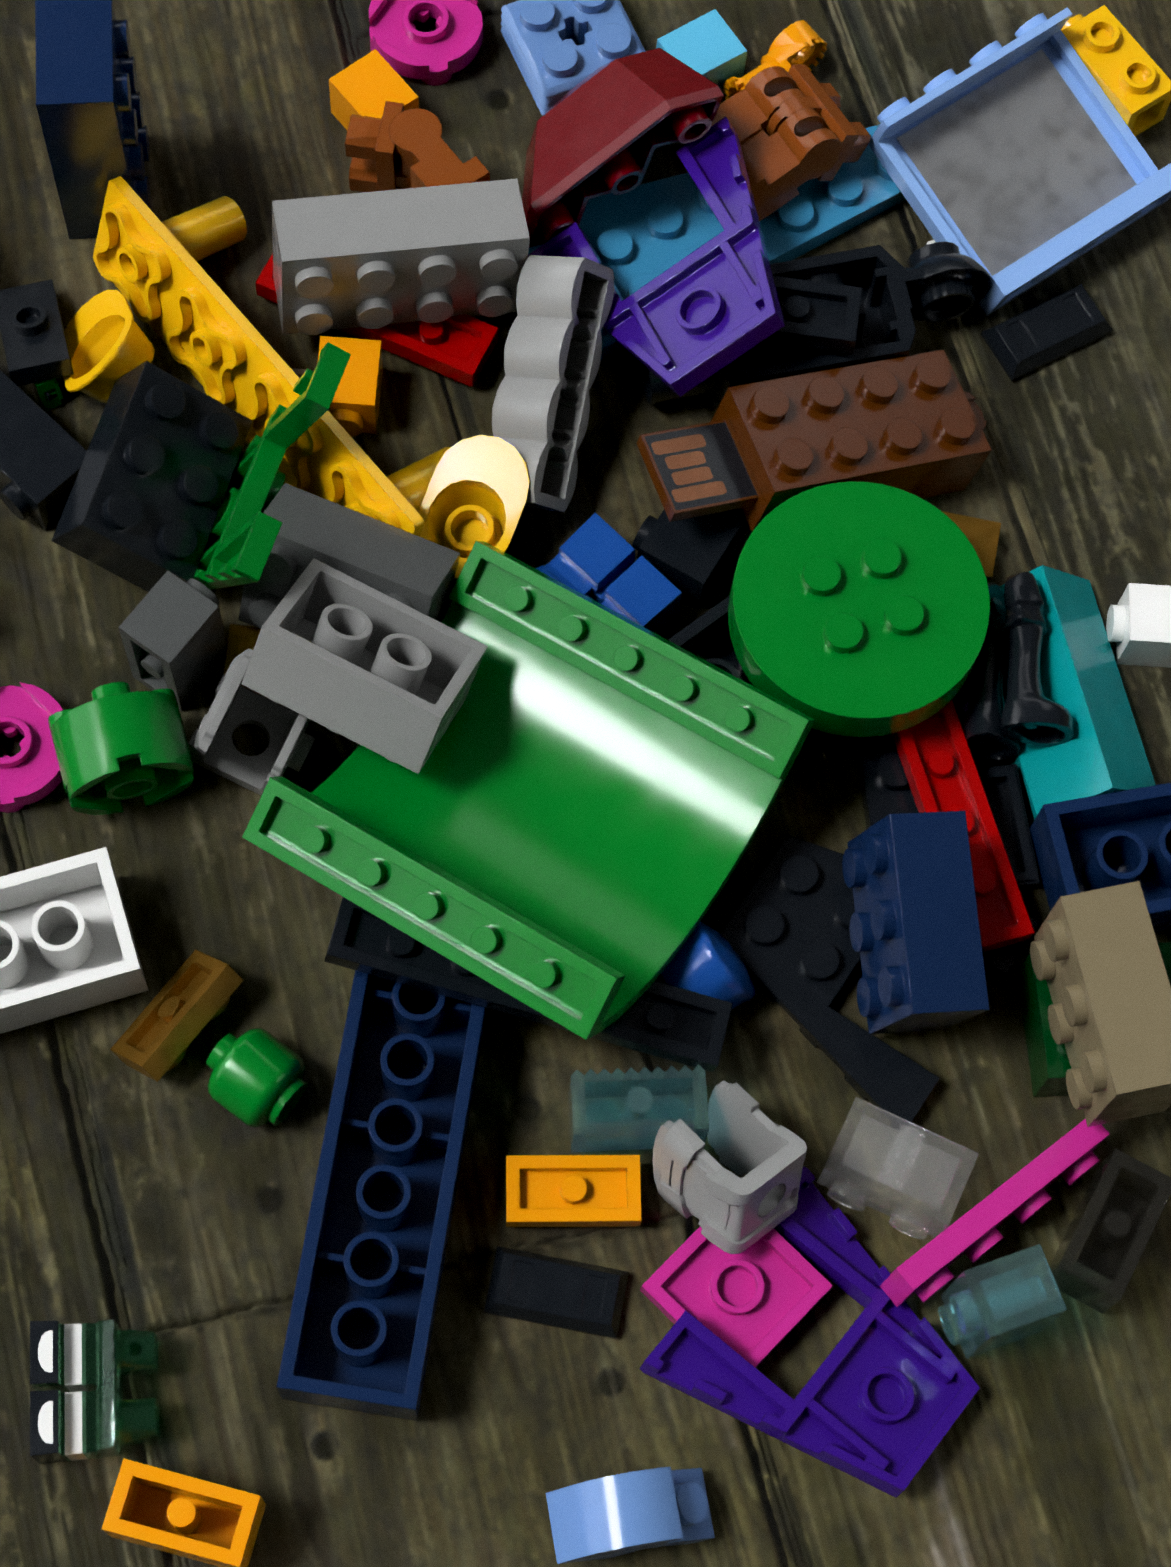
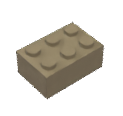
M1140 881L1060 896L1034 936L1035 941H1032L1030 944V957L1037 979L1039 981H1047L1053 1002L1052 1005L1048 1006V1022L1052 1037L1056 1044L1065 1045L1071 1069L1066 1071V1086L1070 1101L1076 1110L1083 1109L1087 1127L1164 1112L1171 1106V985Z

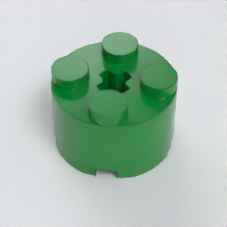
M126 682L108 683L95 688L91 692L92 701L73 709L56 712L48 718L65 793L69 798L71 808L76 812L91 815L124 812L121 800L141 795L143 796L145 806L157 804L181 793L194 780L193 760L176 695L172 689L165 688L153 691L131 692L130 686Z

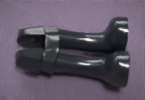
M1030 572L1010 575L1005 581L1004 593L996 583L988 582L990 595L989 625L984 643L975 662L969 707L961 726L974 760L1002 761L1018 755L1020 742L1034 746H1054L1070 741L1074 736L1073 719L1068 709L1047 699L1043 695L1040 660L1043 637L1048 633L1043 617L1045 615L1044 601L1035 576ZM1004 651H1009L1007 695L1004 705L1003 659Z

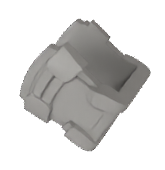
M248 648L234 658L226 674H223L215 691L216 697L208 713L204 715L199 729L195 730L188 744L192 760L195 764L262 796L270 777L283 776L287 767L298 772L300 771L316 737L305 732L311 719L241 686L253 652L252 649ZM243 724L257 725L267 736V749L256 756L242 754L233 744L232 734L234 730Z
M723 1080L713 1089L708 1103L706 1119L708 1143L715 1150V1153L720 1156V1163L740 1176L744 1173L746 1175L739 1178L731 1171L723 1168L704 1149L705 1143L681 1118L675 1123L670 1120L666 1121L657 1132L653 1147V1175L657 1192L686 1219L692 1215L700 1220L698 1224L702 1228L701 1234L724 1252L740 1254L797 1209L798 1192L807 1145L803 1139L791 1130L772 1122L759 1109V1103L737 1082L729 1084Z

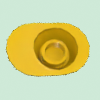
M106 290L93 296L73 316L64 331L74 373L63 377L65 387L70 393L81 391L102 403H107L115 380L145 361L152 363L155 349L153 344L134 321V315L126 297L118 290Z
M473 436L460 440L448 449L434 470L418 513L424 519V526L419 537L460 553L455 574L456 579H458L476 541L487 542L503 552L507 551L526 505L530 486L527 464L517 449L499 437Z

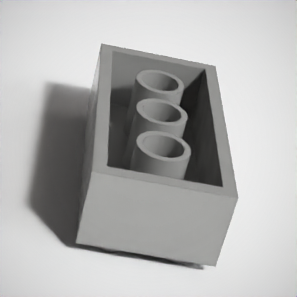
M518 179L272 201L273 278L283 335L298 333L318 335L328 330L359 327L378 329L389 324L419 321L438 323L447 320L451 316L465 314L469 316L498 317L506 313L517 312L516 288L522 267L528 258L530 242Z

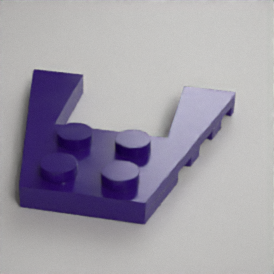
M726 116L711 126L710 130L703 137L685 144L676 151L724 231L626 299H623L614 284L612 306L608 318L602 327L680 397L785 326L738 134ZM576 222L528 254V257L529 255L584 257L603 265L588 237Z
M804 1166L798 1192L797 1209L774 1229L812 1266L865 1309L798 1395L792 1399L687 1311L682 1314L639 1369L643 1373L897 1498L907 1488L980 1387L925 1317L920 1321L906 1302L896 1307L882 1290L880 1285L889 1277L890 1272L884 1265L879 1269L854 1237L858 1231L839 1207L835 1210L832 1209L814 1186L813 1182L816 1178Z

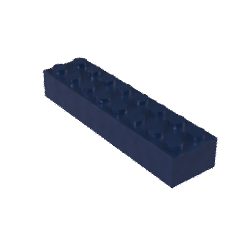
M355 970L276 1386L281 1399L417 1421L488 1008Z

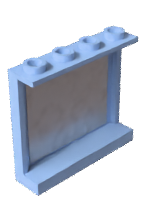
M1068 7L1047 19L1044 13L1034 16L1015 32L1016 39L1003 47L999 41H994L985 46L970 59L969 63L971 66L956 75L953 69L944 71L924 87L925 95L912 103L906 97H903L889 105L878 115L877 119L880 125L870 138L868 144L935 242H951L956 244L960 254L971 257L989 273L992 287L987 295L978 302L986 316L1159 207L1171 197V163L1158 170L1062 33V27L1072 16V12Z

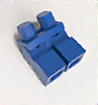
M596 512L559 548V553L548 564L535 568L652 632H656L659 628L663 631L680 616L682 592L642 555L635 561V548Z

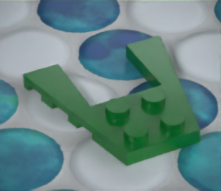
M328 342L321 350L315 370L312 371L307 368L296 382L293 392L300 396L288 408L279 405L270 416L262 437L256 435L240 455L193 579L201 582L210 590L256 583L260 580L282 525V522L261 512L263 505L268 507L283 486L286 475L278 471L286 449L329 410L351 354Z

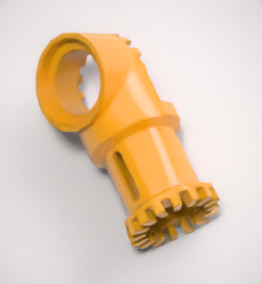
M799 20L790 24L772 42L768 53L761 59V65L741 78L732 76L725 80V83H723V93L727 95L725 99L727 100L745 89L746 84L753 76L769 67L780 66L788 72L792 64H805L812 71L809 66L812 63L814 66L819 64L816 60L817 57L823 59L825 55L821 50L824 53L827 51V43L805 20Z

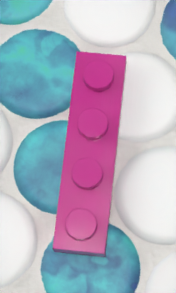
M1084 1119L898 1266L880 1285L882 1290L896 1307L900 1306L915 1293L923 1303L955 1278L948 1269V1266L963 1254H966L972 1263L976 1262L1004 1238L997 1227L1012 1215L1023 1224L1053 1199L1045 1190L1060 1177L1070 1186L1100 1161L1093 1153V1150L1110 1133L1102 1124L1087 1127L1086 1119Z

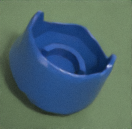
M701 921L661 973L666 984L732 1003L731 1010L742 1003L750 1001L755 995L754 985L740 956L720 933Z

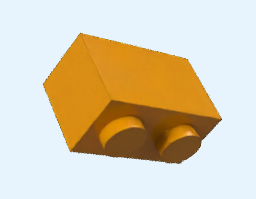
M123 1458L102 1530L112 1538L214 1566L248 1567L266 1503L257 1494Z

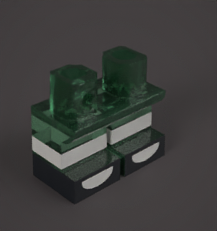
M102 1320L96 1323L60 1324L59 1321H30V1385L36 1390L30 1391V1456L39 1464L122 1456L123 1445H135L158 1439L160 1437V1415L157 1398L123 1400L122 1375L158 1373L159 1349L157 1335L154 1332L121 1330L115 1320Z

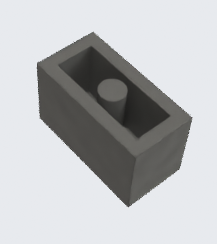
M167 570L118 628L132 676L152 691L165 688L174 690L179 710L183 711L225 661L227 644L224 634L225 628L222 624L218 606L219 600L215 594L201 582L192 578L184 582Z

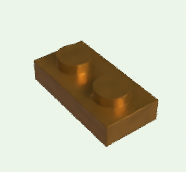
M195 949L110 1050L127 1066L158 1082L167 1071L181 1062L189 1044L210 1020L216 1018L224 1011L229 1003L230 996L244 980L227 963Z

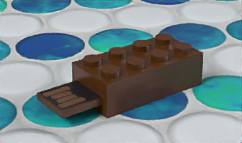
M944 350L729 387L711 422L641 434L636 443L670 522L742 508L752 532L766 515L787 499L803 491L831 483L856 481L884 484L902 489L920 498L965 490L992 451L983 432L987 420H984L981 409L974 402L976 397L962 389Z

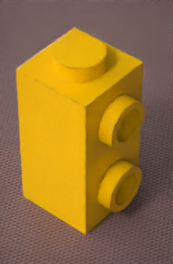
M1105 5L1085 17L1082 14L1071 17L1062 27V33L1136 137L1162 121L1171 102L1170 78Z

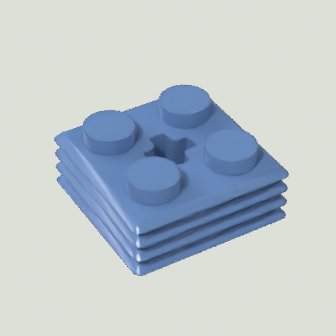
M518 0L503 5L501 8V33L542 116L571 89L598 68L615 59L645 52L620 0Z

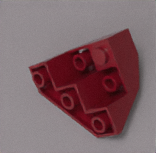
M657 48L615 59L595 70L571 89L537 121L527 149L522 203L530 236L529 248L546 243L574 222L579 225L589 199L610 193L622 195L641 185L655 148L679 141L684 144L691 143L703 137L710 130L724 97L719 86L663 49Z

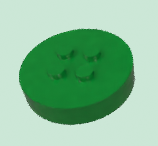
M856 481L831 483L803 491L787 499L766 515L753 530L741 551L734 573L728 605V625L734 652L741 668L753 686L815 719L812 726L813 729L847 737H874L900 732L929 719L945 707L959 692L971 673L986 637L990 615V595L982 563L974 547L961 529L941 510L912 493L884 484Z

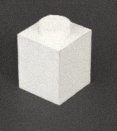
M1128 583L1118 604L1110 605L1107 614L1106 633L1108 642H1116L1117 664L1171 668V586Z

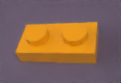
M506 1155V1227H626L641 1225L640 1155Z

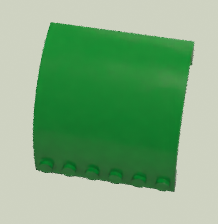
M476 541L449 596L452 602L441 623L488 647L463 705L420 773L417 774L397 763H393L385 757L359 745L339 768L311 793L282 776L270 777L242 838L587 1040L615 1022L643 995L698 926L757 833L805 742L815 719L489 543Z

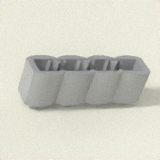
M529 255L522 267L517 283L516 308L518 316L512 323L504 347L505 377L497 390L492 407V432L494 437H499L514 446L527 464L530 479L525 505L527 508L564 512L575 490L578 471L576 451L581 445L587 430L590 413L589 389L594 383L600 366L602 354L601 329L610 313L614 295L613 269L584 257Z

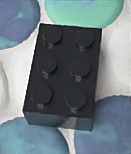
M145 361L115 380L51 541L147 592L155 586L167 570L184 582H187L190 578L193 579L253 421L154 364Z

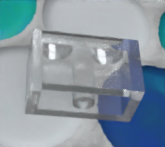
M856 1097L846 1114L817 1183L828 1187L827 1195L837 1203L857 1211H864L866 1206L890 1216L889 1224L899 1232L913 1238L926 1239L927 1234L936 1237L949 1226L979 1153Z

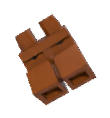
M792 64L788 72L780 66H773L760 71L750 79L745 89L720 104L711 125L713 126L726 116L738 134L759 222L798 196L797 188L806 181L816 178L818 181H832L843 163L858 162L870 142L871 135L861 122H849L841 112V96L831 83H819L805 64Z
M386 101L382 118L354 114L350 117L345 149L346 156L352 157L349 168V188L352 191L374 192L490 181V172L476 156L462 163L442 138V124L438 117L428 110L413 108L404 111V103Z

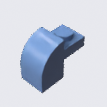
M671 1467L645 1469L588 1480L545 1493L557 1564L608 1559L646 1548L698 1543L715 1538L702 1468L671 1470Z

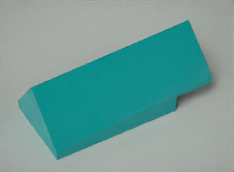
M1044 565L1029 571L1035 576L1044 601L1045 615L1043 617L1048 630L1042 642L1040 660L1041 685L1043 695L1047 699L1063 705L1069 710L1073 719L1074 736L1070 741L1054 746H1034L1020 742L1018 755L1011 758L1012 764H1017L1018 774L1023 776L1034 820L1044 804L1156 785L1110 642H1108L1106 629L1090 580ZM1005 584L999 586L1002 589L1003 593ZM1004 651L1003 659L1004 705L1007 695L1009 651Z

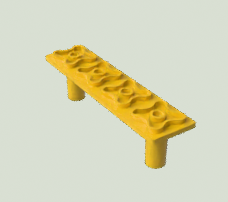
M121 176L109 180L93 252V260L99 273L104 279L111 281L126 297L136 316L151 326L165 342L174 360L179 364L185 365L203 386L206 395L253 421L245 440L249 445L256 435L262 437L270 416L279 405L288 408L300 395L293 392L299 377L197 262L245 239L247 226L240 207L230 197L222 196L161 222ZM326 411L286 449L278 471L286 475L283 485L287 483L420 536L424 526V519L418 513V510L436 466L444 453L451 447H444L385 476L333 415Z

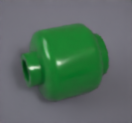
M262 1028L250 1029L238 1038L232 1033H228L214 1047L206 1061V1065L213 1070L207 1086L211 1098L251 1128L263 1126L268 1122L274 1126L282 1123L298 1105L308 1087V1083L302 1079L305 1070L302 1058Z

